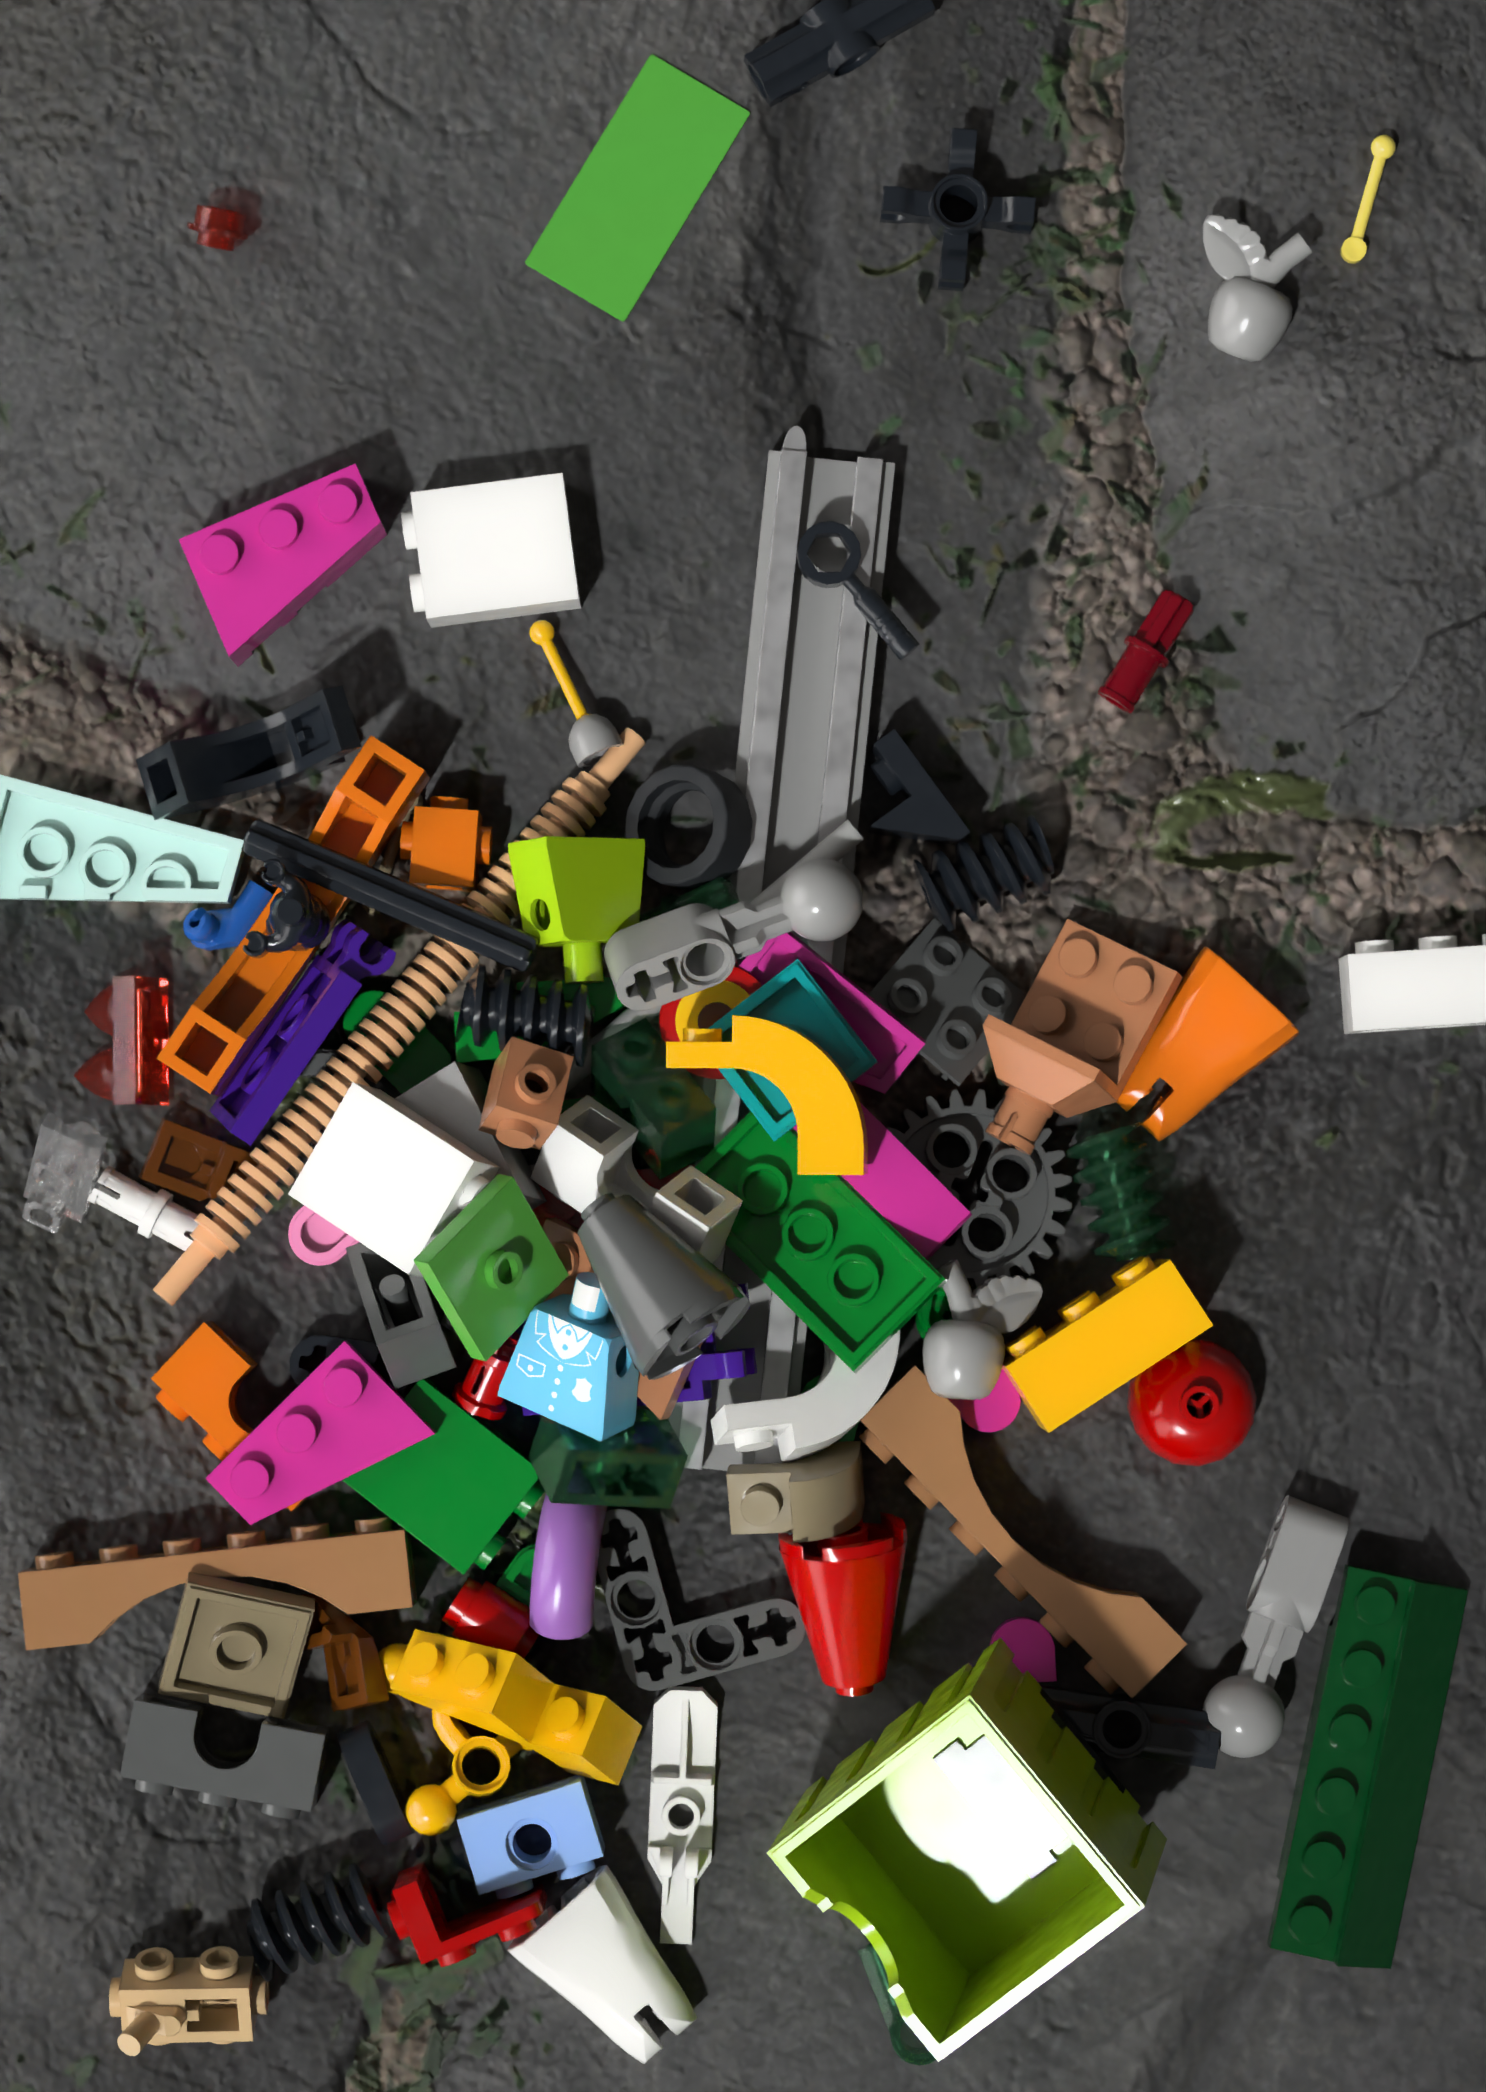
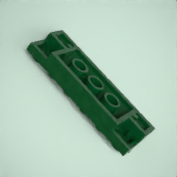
M1345 1564L1333 1625H1328L1277 1872V1878L1280 1882L1267 1940L1269 1948L1332 1961L1339 1967L1391 1969L1467 1600V1589Z

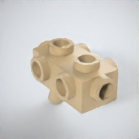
M213 1947L204 1951L200 1957L174 1958L172 1952L165 1948L145 1949L138 1953L135 1958L125 1959L121 1977L111 1978L109 1990L111 2017H121L122 2033L117 2039L118 2046L125 2054L136 2056L147 2044L160 2046L169 2043L212 2042L215 2044H230L233 2042L253 2041L257 2015L268 2014L269 1982L265 1981L262 1975L255 1974V1960L253 1956L239 1957L237 1951L230 1947Z

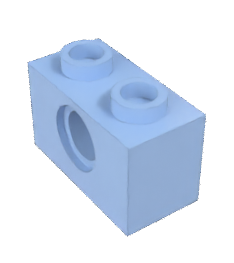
M579 1775L462 1810L456 1820L479 1895L495 1890L497 1899L509 1898L533 1889L532 1878L556 1871L559 1880L570 1879L588 1873L596 1868L593 1859L603 1857L605 1851V1844L585 1778ZM527 1824L540 1825L549 1833L551 1847L540 1855L526 1854L516 1843L515 1834L517 1830Z

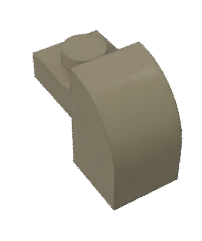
M861 1441L835 1442L826 1449L811 1456L795 1460L792 1463L731 1464L728 1466L726 1477L731 1535L793 1533V1543L810 1542L842 1534L852 1529L862 1519L865 1505Z

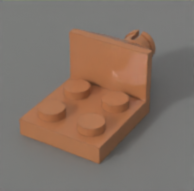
M1067 919L1011 1025L988 1014L983 1024L996 1077L1008 1086L1005 1093L1006 1097L985 1132L1009 1146L1011 1144L1014 1145L1017 1150L1031 1156L1035 1148L1034 1144L1047 1119L1051 1118L1053 1112L1069 1118L1117 1102L1183 977L1177 971Z

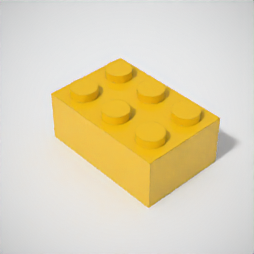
M1143 1255L1139 1256L1111 1275L1116 1286L1098 1297L1095 1291L1090 1292L1088 1290L1058 1309L1057 1312L1061 1316L1062 1321L1046 1332H1043L1041 1327L1034 1325L1005 1344V1349L1009 1356L1004 1358L1002 1369L1040 1428L1050 1433L1213 1326L1170 1259H1156L1152 1261L1149 1255L1146 1257Z

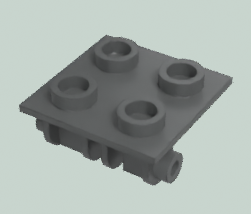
M936 918L928 924L869 993L872 998L927 1041L917 1055L920 1053L943 1073L941 1077L945 1081L949 1078L957 1086L965 1080L989 1051L983 1029V1024L988 1014L1011 1024L1026 997V994L955 934L949 932Z

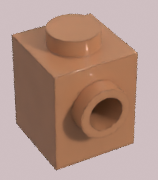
M511 1037L494 1062L478 1130L496 1136L499 1142L509 1147L518 1149L532 1147L540 1150L558 1126L574 1056Z

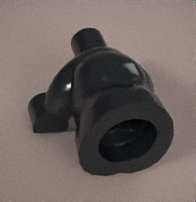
M266 860L264 866L267 867V872H262L261 878L268 885L278 887L282 891L274 897L270 904V914L266 920L267 935L258 931L247 933L246 939L249 940L248 946H243L244 952L252 958L259 959L268 952L281 953L287 950L307 951L320 945L327 937L331 923L327 907L320 898L310 893L308 886L300 877L288 872L287 867L280 860Z

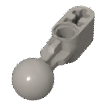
M812 859L798 865L791 871L784 881L780 896L762 903L752 905L741 901L720 910L717 908L713 909L705 904H688L621 929L611 936L604 949L605 962L617 997L624 1006L632 1010H651L723 982L731 974L738 959L760 952L769 939L793 930L800 936L812 941L825 942L840 938L854 927L861 915L863 908L862 888L855 874L844 864L832 859Z
M1289 1495L1284 1498L1277 1512L1248 1594L1246 1610L1250 1612L1241 1635L1247 1650L1238 1675L1227 1677L1218 1682L1209 1691L1202 1708L1207 1712L1212 1726L1221 1731L1219 1750L1233 1757L1249 1758L1261 1755L1273 1747L1280 1738L1285 1723V1711L1282 1700L1274 1686L1283 1662L1296 1656L1304 1632L1308 1633L1312 1629L1318 1617L1348 1531L1349 1518Z

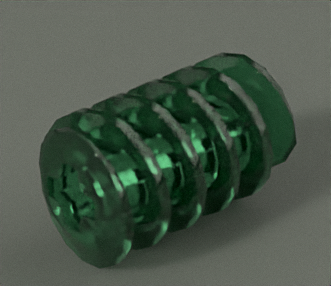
M1142 1122L1082 1138L1066 1151L1067 1158L1088 1161L1087 1166L1073 1175L1074 1182L1094 1184L1095 1190L1080 1200L1081 1207L1102 1210V1214L1087 1225L1088 1232L1105 1233L1110 1238L1094 1250L1096 1257L1115 1258L1116 1262H1121L1177 1246L1176 1240L1158 1239L1155 1234L1170 1224L1169 1216L1149 1214L1148 1211L1163 1199L1162 1191L1147 1190L1141 1187L1144 1182L1156 1174L1155 1166L1136 1165L1134 1162L1136 1158L1149 1149L1148 1142L1128 1140L1127 1135L1141 1126Z

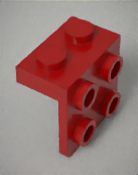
M422 1862L400 1871L392 1889V1901L387 1903V1909L399 1939L411 1938L421 1965L437 1959L440 1967H445L477 1952L475 1944L487 1937L498 1933L501 1942H506L536 1929L538 1926L535 1920L545 1911L547 1894L543 1884H539L527 1892L499 1900L448 1921L426 1865Z

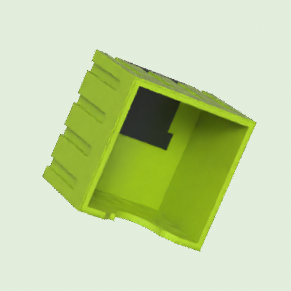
M1001 1637L982 1652L974 1667L968 1662L936 1687L925 1705L918 1701L886 1726L876 1743L872 1739L868 1740L840 1762L828 1781L822 1776L808 1787L767 1851L769 1857L803 1898L818 1905L822 1912L828 1909L840 1912L862 1931L884 1965L889 1982L888 1992L894 1998L902 2018L938 2062L1145 1907L1167 1838L1153 1821L1147 1825L1138 1814L1140 1805L1027 1670L1022 1674L1012 1662L1015 1654Z

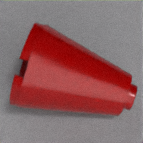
M880 1512L881 1524L863 1523V1519H861L856 1526L842 1534L810 1542L793 1543V1534L778 1533L779 1550L822 1682L827 1686L835 1687L836 1693L841 1696L853 1697L869 1694L874 1690V1684L883 1681L886 1677L908 1538L904 1520L893 1514Z

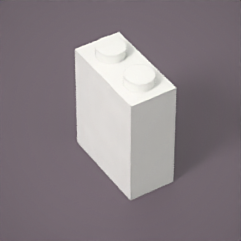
M563 473L410 492L412 511L401 512L406 550L417 549L420 573L409 574L414 612H426V619L431 628L581 609Z
M352 1082L288 1195L408 1275L423 1277L413 1260L493 1180L500 1167L382 1090Z

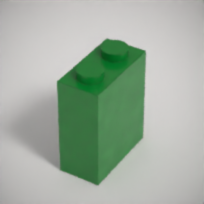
M428 1377L417 1381L404 1399L437 1433L342 1481L464 1575L473 1563L482 1570L487 1567L507 1541L505 1537L498 1533V1530L508 1517L514 1512L524 1519L547 1488L537 1481L546 1468L479 1416L472 1415L459 1407L454 1402L451 1394Z

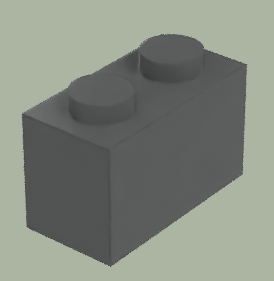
M362 1243L347 1247L346 1251L369 1323L394 1388L397 1389L455 1368L456 1364L430 1287L424 1277L408 1275Z

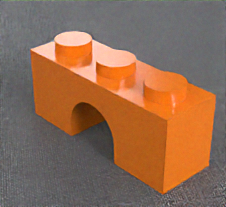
M213 1321L203 1322L151 1377V1380L161 1388L155 1397L178 1420L184 1422L191 1416L208 1433L202 1439V1442L221 1461L255 1430L241 1418L237 1409L236 1397L240 1384L258 1364ZM307 1497L288 1506L287 1508L292 1512L293 1510L298 1508L307 1499Z

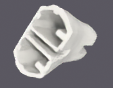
M607 1865L599 1866L588 1872L561 1896V1910L558 1911L554 1905L546 1908L544 1913L535 1920L538 1927L525 1935L515 1938L508 1947V1952L521 1964L573 2004L612 2041L643 2064L647 2063L663 2049L661 2041L647 2020L638 2013L643 2007L649 2005L656 2017L662 2020L676 2035H679L698 2019L687 1996L651 1942L624 1891Z

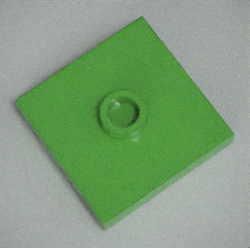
M498 1174L413 1260L470 1357L482 1361H487L528 1318L532 1309L542 1303L569 1275L514 1177Z

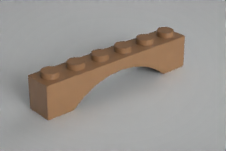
M911 1364L882 1393L875 1405L860 1420L867 1429L859 1438L885 1464L894 1455L912 1473L904 1484L930 1510L939 1501L957 1519L949 1530L975 1556L985 1548L1002 1565L994 1576L1020 1602L1030 1594L1047 1611L1039 1622L1064 1648H1067L1075 1640L1092 1657L1084 1668L1110 1695L1121 1687L1133 1698L1187 1645L1137 1592L1103 1588L1071 1578L1035 1558L1008 1534L991 1513L973 1478L963 1443L960 1411L947 1398L939 1397L931 1391L926 1376L914 1364Z
M379 1516L354 1520L355 1531L330 1534L329 1523H316L290 1527V1539L266 1541L265 1530H254L227 1534L228 1546L202 1548L201 1537L163 1541L164 1553L138 1555L137 1544L100 1548V1560L74 1562L73 1551L35 1556L36 1567L27 1568L18 1573L26 1650L92 1643L100 1638L124 1613L146 1598L176 1585L186 1583L188 1572L212 1577H255L287 1583L322 1597L347 1614L411 1608L418 1602L411 1536L401 1526L394 1527L393 1520L390 1517Z

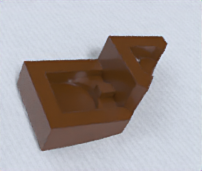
M162 1118L139 1177L182 1195L203 1201L207 1198H217V1192L222 1186L228 1190L233 1189L227 1181L233 1173L245 1180L247 1177L239 1170V1166L244 1160L255 1167L258 1164L250 1157L251 1152Z
M302 1594L301 1596L315 1598V1611L304 1650L324 1648L333 1712L353 1710L389 1701L385 1676L373 1637L322 1597L314 1594Z

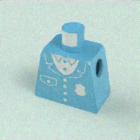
M582 1272L577 1274L572 1295L561 1294L536 1305L532 1309L501 1381L497 1396L598 1441H603L634 1425L639 1370L635 1368L614 1317L609 1311L608 1303L595 1273Z

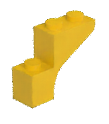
M417 1629L413 1632L390 1686V1689L410 1701L518 1742L548 1758L567 1773L618 1786L642 1729L641 1724L608 1697L554 1684L517 1653Z

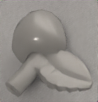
M1220 214L1208 215L1203 223L1205 252L1212 268L1221 278L1225 279L1216 289L1211 301L1208 316L1209 341L1218 350L1250 362L1263 361L1281 342L1292 319L1293 308L1290 299L1283 292L1274 288L1292 268L1313 252L1301 235L1296 233L1267 257L1265 245L1261 244L1260 235L1255 231H1251L1250 226L1244 222L1239 223L1232 217L1225 219Z
M956 1259L936 1268L947 1280L942 1287L946 1293L953 1320L935 1322L927 1330L922 1348L924 1372L931 1391L939 1397L981 1400L990 1395L1001 1373L1005 1356V1344L1002 1334L1018 1329L1029 1320L1038 1306L1043 1289L1040 1282L1033 1278L1025 1279L1019 1275H1014L1013 1277L1001 1275L998 1278L985 1280L983 1285L978 1286L972 1292L966 1276Z

